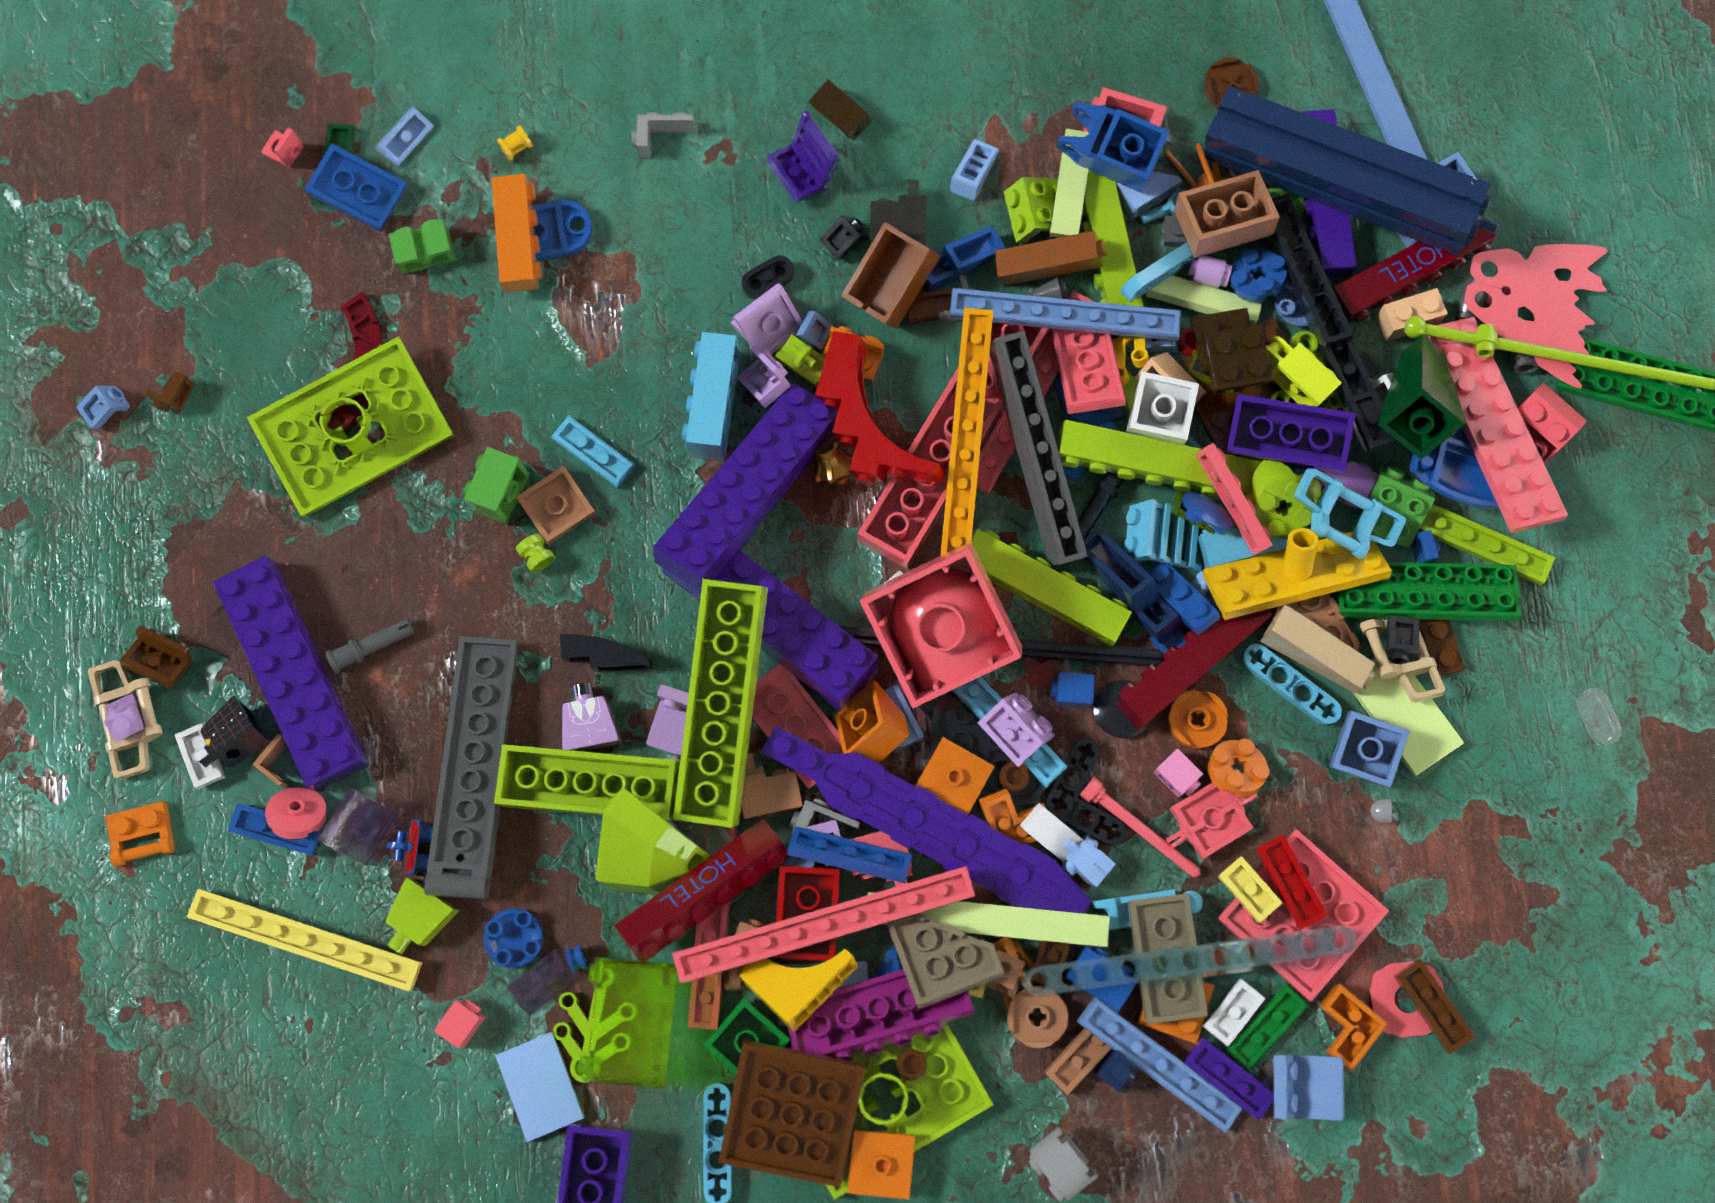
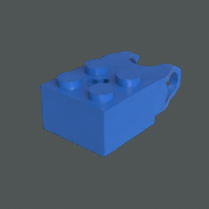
M1075 102L1071 114L1086 127L1088 135L1084 137L1060 135L1056 147L1067 154L1077 165L1142 193L1169 131L1118 108L1115 111L1104 105Z

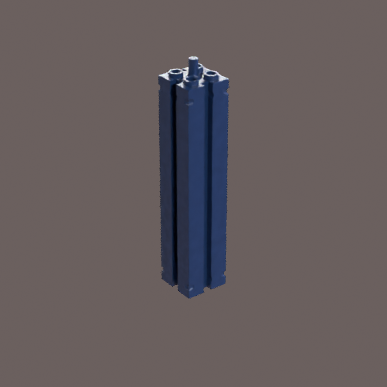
M1228 86L1219 111L1215 115L1206 134L1204 153L1208 161L1218 162L1221 166L1242 174L1259 170L1265 183L1409 238H1415V240L1435 248L1446 249L1448 253L1456 256L1459 255L1462 247H1469L1478 228L1494 234L1499 225L1495 221L1482 217L1492 197L1487 194L1491 183L1481 179L1475 180L1473 176L1251 93H1242L1240 89Z

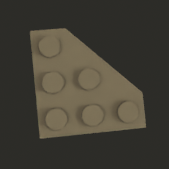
M920 913L887 922L918 1009L1005 976L992 943L966 935L963 931L944 923L940 924L930 920Z

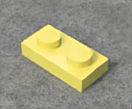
M1242 856L1217 876L1257 923L1263 921L1282 904V901Z

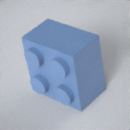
M1348 711L1329 768L1391 788L1410 730L1354 711Z

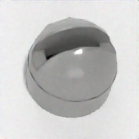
M1380 799L1373 803L1370 812L1376 821L1392 823L1391 799Z

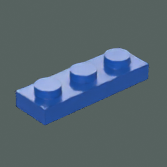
M1159 562L1147 571L1155 580L1160 598L1179 614L1180 619L1197 635L1221 618L1219 611L1171 565Z
M237 803L228 831L315 856L324 828L322 827L316 833L314 830L308 833V837L302 839L283 838L273 833L272 828L267 825L264 810Z

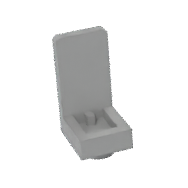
M653 112L637 115V131H632L633 148H637L640 158H651V132H695L693 116L681 112L674 113L673 115H660Z
M814 798L813 802L805 801L801 812L795 811L789 827L795 828L797 826L808 829L807 827H810L815 813L831 820L836 819L837 822L858 831L860 830L861 823L842 812L838 814L829 810L830 806L828 803Z

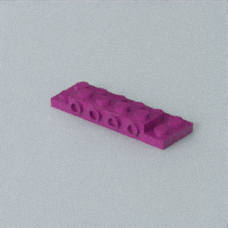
M904 969L836 989L795 1032L789 1027L788 1030L793 1050L851 1061L853 1054L864 1051L866 1055H873L881 1052L883 1045L893 1042L895 1046H903L909 1044L912 1041V1037L923 1034L924 1037L936 1036L942 1032L941 1028L947 1026L946 1022L975 1014L968 990L918 1009Z

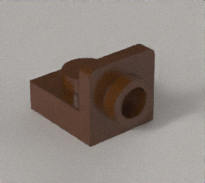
M175 371L172 378L166 382L162 396L150 390L145 395L153 401V407L165 413H168L170 409L180 414L196 384L185 375Z

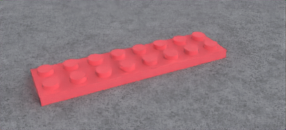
M1475 317L1437 326L1476 333L1478 324ZM1424 335L1444 351L1466 420V424L1462 428L1510 533L1563 521L1568 516V513L1494 357L1483 358L1477 356L1473 344Z

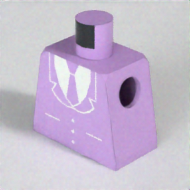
M591 683L574 685L576 701L564 703L562 706V749L584 752L622 744L607 699L604 696L593 698Z

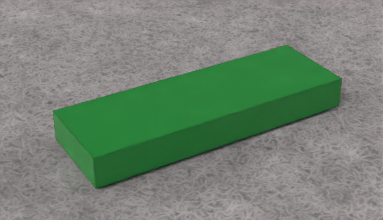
M1284 984L1224 1051L1249 1072L1309 1004L1288 984Z

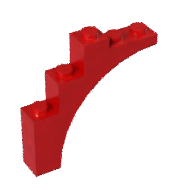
M833 331L815 395L824 402V405L838 410L832 433L840 440L842 445L855 448L849 470L858 478L857 481L867 485H874L875 482L885 484L887 475L896 479H904L905 476L913 477L915 481L923 484H931L932 481L942 483L945 472L938 463L916 457L897 447L877 426L869 409L865 392L864 366L868 349L866 342L860 335Z

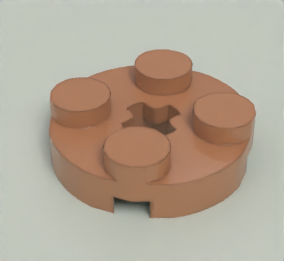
M1032 986L1031 993L1024 989L1014 996L1008 1006L1007 1023L1013 1036L1024 1045L1032 1048H1045L1059 1040L1065 1032L1068 1024V1011L1064 1002L1054 991L1042 986ZM1034 1008H1040V1012L1046 1014V1020L1040 1021V1026H1034V1021L1029 1020V1014L1034 1013Z

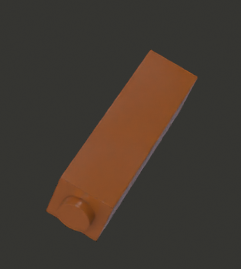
M1089 231L996 250L997 275L1003 285L1008 286L1103 267L1102 257L1106 256L1105 243L1103 239L1100 240L1095 231Z

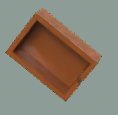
M884 222L841 296L886 325L897 329L939 260L940 255Z

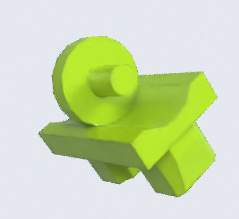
M791 335L782 349L775 355L776 360L814 387H817L826 358L813 350L812 347Z

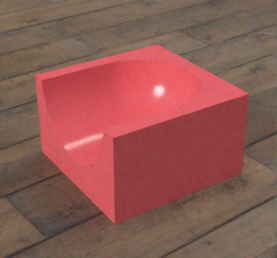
M971 541L865 592L860 599V603L912 708L1022 657V644Z

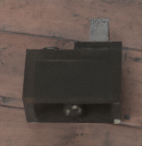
M908 179V194L899 196V202H894L887 198L871 201L870 243L874 241L882 225L886 222L922 245H925L926 195H919V180Z

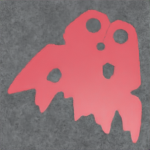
M1592 245L1535 246L1527 260H1524L1519 252L1508 248L1480 252L1472 259L1470 273L1476 282L1467 286L1465 304L1483 323L1495 326V332L1502 338L1589 355L1588 351L1584 348L1585 341L1578 331L1583 330L1585 325H1593L1595 322L1574 305L1579 300V297L1574 292L1577 289L1598 292L1607 291L1602 285V279L1587 269L1607 253V249ZM1490 261L1497 266L1498 273L1495 277H1487L1481 272V264L1483 262ZM1556 269H1569L1571 271L1570 280H1558L1554 271ZM1503 286L1510 288L1511 293L1509 295L1502 293L1501 288ZM1481 291L1488 293L1492 298L1491 306L1487 308L1478 306L1475 302V295ZM1526 307L1534 314V321H1525L1518 317V308ZM1534 356L1536 363L1545 371L1573 387L1582 388V384L1573 376L1576 369L1570 363Z

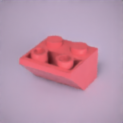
M1544 382L1518 407L1544 464L1587 422L1586 419Z

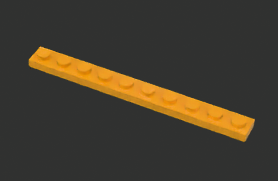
M964 308L941 555L972 540L993 310Z

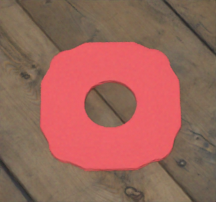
M1414 961L1388 964L1384 968L1377 970L1373 974L1369 990L1372 1010L1389 1023L1383 1032L1401 1038L1427 1035L1432 1032L1417 1010L1412 1013H1405L1395 1004V993L1401 986L1394 978V975ZM1426 965L1430 973L1433 975V977L1443 990L1442 981L1437 976L1434 968L1430 965Z

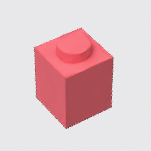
M466 999L465 1002L455 1000L434 1032L455 1047L465 1048L486 1017L479 1013L482 1008L470 999Z

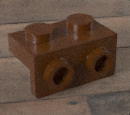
M139 626L135 630L137 640L120 659L121 666L172 690L192 666L189 648L180 641H172L164 637L155 629Z

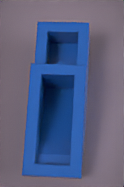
M993 225L945 245L943 250L937 253L940 255V258L923 285L925 291L938 290L962 278L996 257V250L1006 249Z

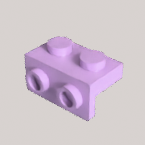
M754 345L750 350L758 360L736 378L766 408L775 402L791 385L785 378L788 374L785 368L778 361H775L766 349L761 352Z

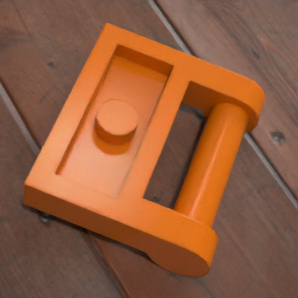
M161 801L105 815L111 847L110 860L114 867L125 865L126 861L158 853L164 855L174 853L175 845L167 802ZM160 834L158 842L124 850L123 843Z

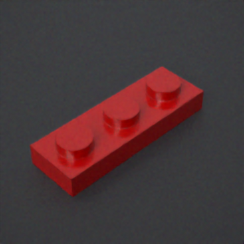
M1284 834L1255 848L1298 930H1302L1328 916Z

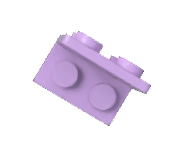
M660 685L657 694L660 703L646 741L648 746L681 756L689 693Z
M1013 693L1003 698L978 724L1019 767L1055 735L1051 731L1053 727L1049 721L1043 716L1038 717L1033 712L1031 702L1024 695Z

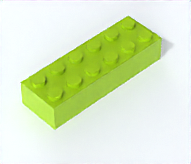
M502 744L494 804L508 808L603 816L604 809L608 806L613 796L623 787L638 797L661 818L669 823H676L677 820H673L680 762L670 759Z

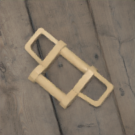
M1376 618L1360 624L1362 633L1367 635L1379 667L1377 673L1380 679L1399 680L1410 701L1414 703L1443 695L1445 691L1444 684L1438 673L1435 659L1429 655L1420 629L1418 661L1399 665L1390 664L1380 638L1381 635L1387 634V619ZM1429 672L1436 689L1422 693L1416 692L1408 677Z
M117 660L89 668L88 676L94 694L93 699L95 706L99 707L107 739L105 748L109 754L113 777L124 779L148 771L150 767L148 742L163 734L161 725L157 724L149 693L151 688L149 678H140L131 682L126 668L122 667L121 663ZM117 669L124 687L103 693L99 675L103 672ZM134 693L135 696H138L145 728L116 742L104 724L109 713L106 706ZM139 746V765L122 771L118 752Z

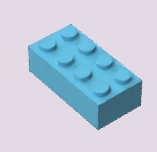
M702 332L701 341H696L694 358H697V368H692L690 385H693V396L688 395L686 403L689 423H684L682 430V440H685V448L689 449L692 458L724 462L726 460L737 384L736 377H738L741 356L735 335Z

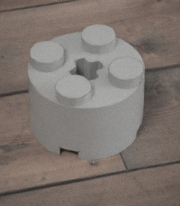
M1058 1126L1030 1149L1031 1155L1028 1162L1039 1176L1045 1174L1049 1179L1050 1186L1048 1187L1050 1191L1061 1202L1063 1199L1071 1200L1093 1182L1098 1175L1094 1169L1088 1172L1090 1169L1086 1164L1089 1161L1067 1134L1064 1137L1060 1136L1062 1128Z

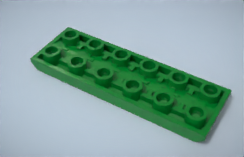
M1582 337L1585 341L1584 348L1588 351L1589 355L1715 379V372ZM1570 363L1576 369L1573 376L1582 384V388L1573 387L1557 378L1556 388L1562 392L1715 433L1714 390Z
M1387 562L1392 570L1390 578L1338 591L1339 614L1347 618L1388 619L1389 616L1428 620L1508 622L1521 618L1516 565Z

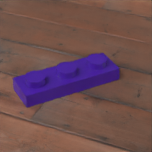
M1203 1036L1184 1059L1187 1065L1257 1120L1261 1119L1274 1102V1092Z

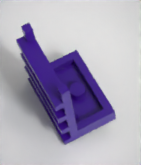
M807 110L802 113L791 145L768 154L766 162L795 204L828 189L826 183L831 181L832 176L830 173L836 170L834 164L839 162L840 158Z

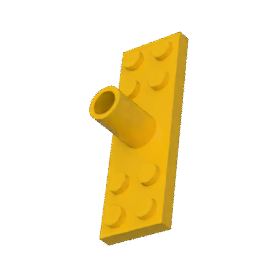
M1297 528L1290 532L1286 549L1205 568L1203 570V578L1224 620L1385 580L1390 578L1392 570L1375 542L1370 541V548L1366 556L1359 559L1353 556L1350 550L1328 538L1318 540V536L1312 530ZM1353 532L1346 533L1345 535L1352 538Z

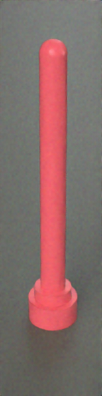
M1093 777L1079 795L1088 802L1093 801L1095 804L1099 802L1191 877L1197 878L1200 876L1201 870L1197 865L1177 849H1171L1169 843L1105 793L1106 789L1102 787L1103 783L1096 777Z

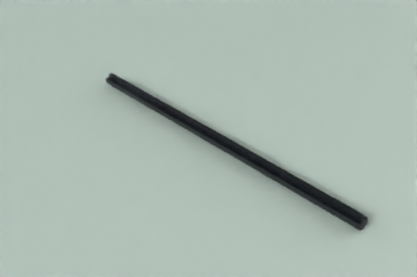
M839 626L863 645L882 646L873 628ZM1019 639L1022 644V657L1150 666L1152 663L1158 666L1162 663V652L1160 649Z

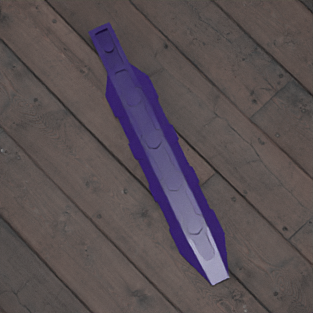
M776 725L761 751L814 780L827 803L832 808L855 820H862L890 836L891 840L908 849L913 848L943 864V868L949 871L966 866L970 880L993 891L998 898L1015 907L1084 914L1091 901L1053 858L1025 843L1020 844L992 829L990 824L974 815L968 816L937 799V795L920 786L915 787L885 771L883 766L859 753L828 754Z

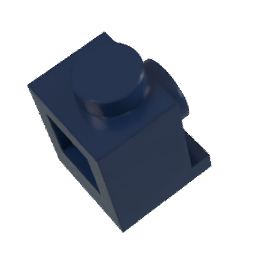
M1111 1050L1095 1075L1121 1093L1124 1088L1126 1089L1136 1076L1135 1071L1138 1068L1119 1052Z

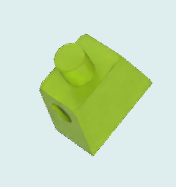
M407 877L386 918V923L397 930L387 945L400 954L404 953L411 941L420 946H426L459 912V909L440 896L426 895L424 886L421 883Z

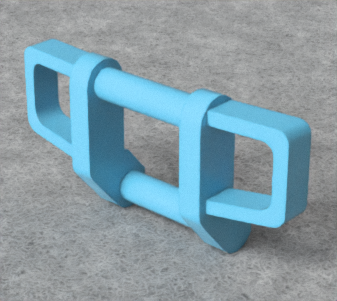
M1306 469L1294 494L1299 502L1313 511L1311 530L1319 538L1324 536L1347 548L1353 556L1359 559L1366 556L1370 548V541L1384 546H1394L1406 522L1404 516L1383 506L1378 500H1370L1345 487L1339 479L1331 478L1317 469ZM1313 477L1326 483L1317 504L1306 497V491ZM1338 496L1364 510L1354 529L1352 538L1329 526V514ZM1380 513L1393 519V525L1385 539L1371 535Z

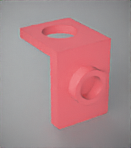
M287 128L284 134L275 130L261 152L263 155L290 168L304 145L292 129ZM276 142H278V144H277L276 147L274 148V151H275V153H274V152H273V146H274V144H275Z

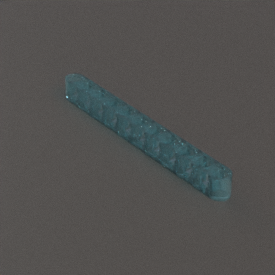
M1335 926L1034 967L1025 972L1022 984L1024 989L1032 995H1047L1346 954L1355 948L1356 935L1347 926ZM1336 932H1339L1344 938V944L1341 948L1336 947L1333 942ZM1306 936L1311 937L1314 941V949L1311 953L1307 952L1303 946ZM1277 940L1281 941L1285 947V952L1281 957L1277 956L1273 950V945ZM1247 944H1250L1255 950V956L1251 961L1247 960L1243 954V949ZM1217 948L1222 949L1225 953V961L1222 965H1218L1213 959L1214 950ZM1186 952L1192 953L1195 957V965L1192 969L1186 968L1183 964V956ZM1156 956L1162 957L1166 963L1165 970L1160 974L1152 966ZM1126 960L1132 961L1136 967V972L1131 978L1125 976L1122 971V965ZM1096 964L1102 965L1106 971V976L1101 982L1096 981L1092 976V969ZM1066 968L1073 970L1076 976L1075 982L1071 986L1065 985L1061 979V974ZM1036 972L1041 973L1045 978V985L1041 990H1036L1031 985V977Z

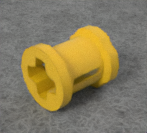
M520 125L516 127L515 132L504 139H497L498 145L509 161H512L514 159L513 156L523 149L533 147L532 142Z

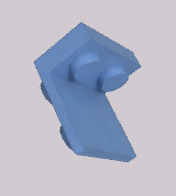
M1287 1054L1274 1055V1119L1344 1120L1343 1058Z

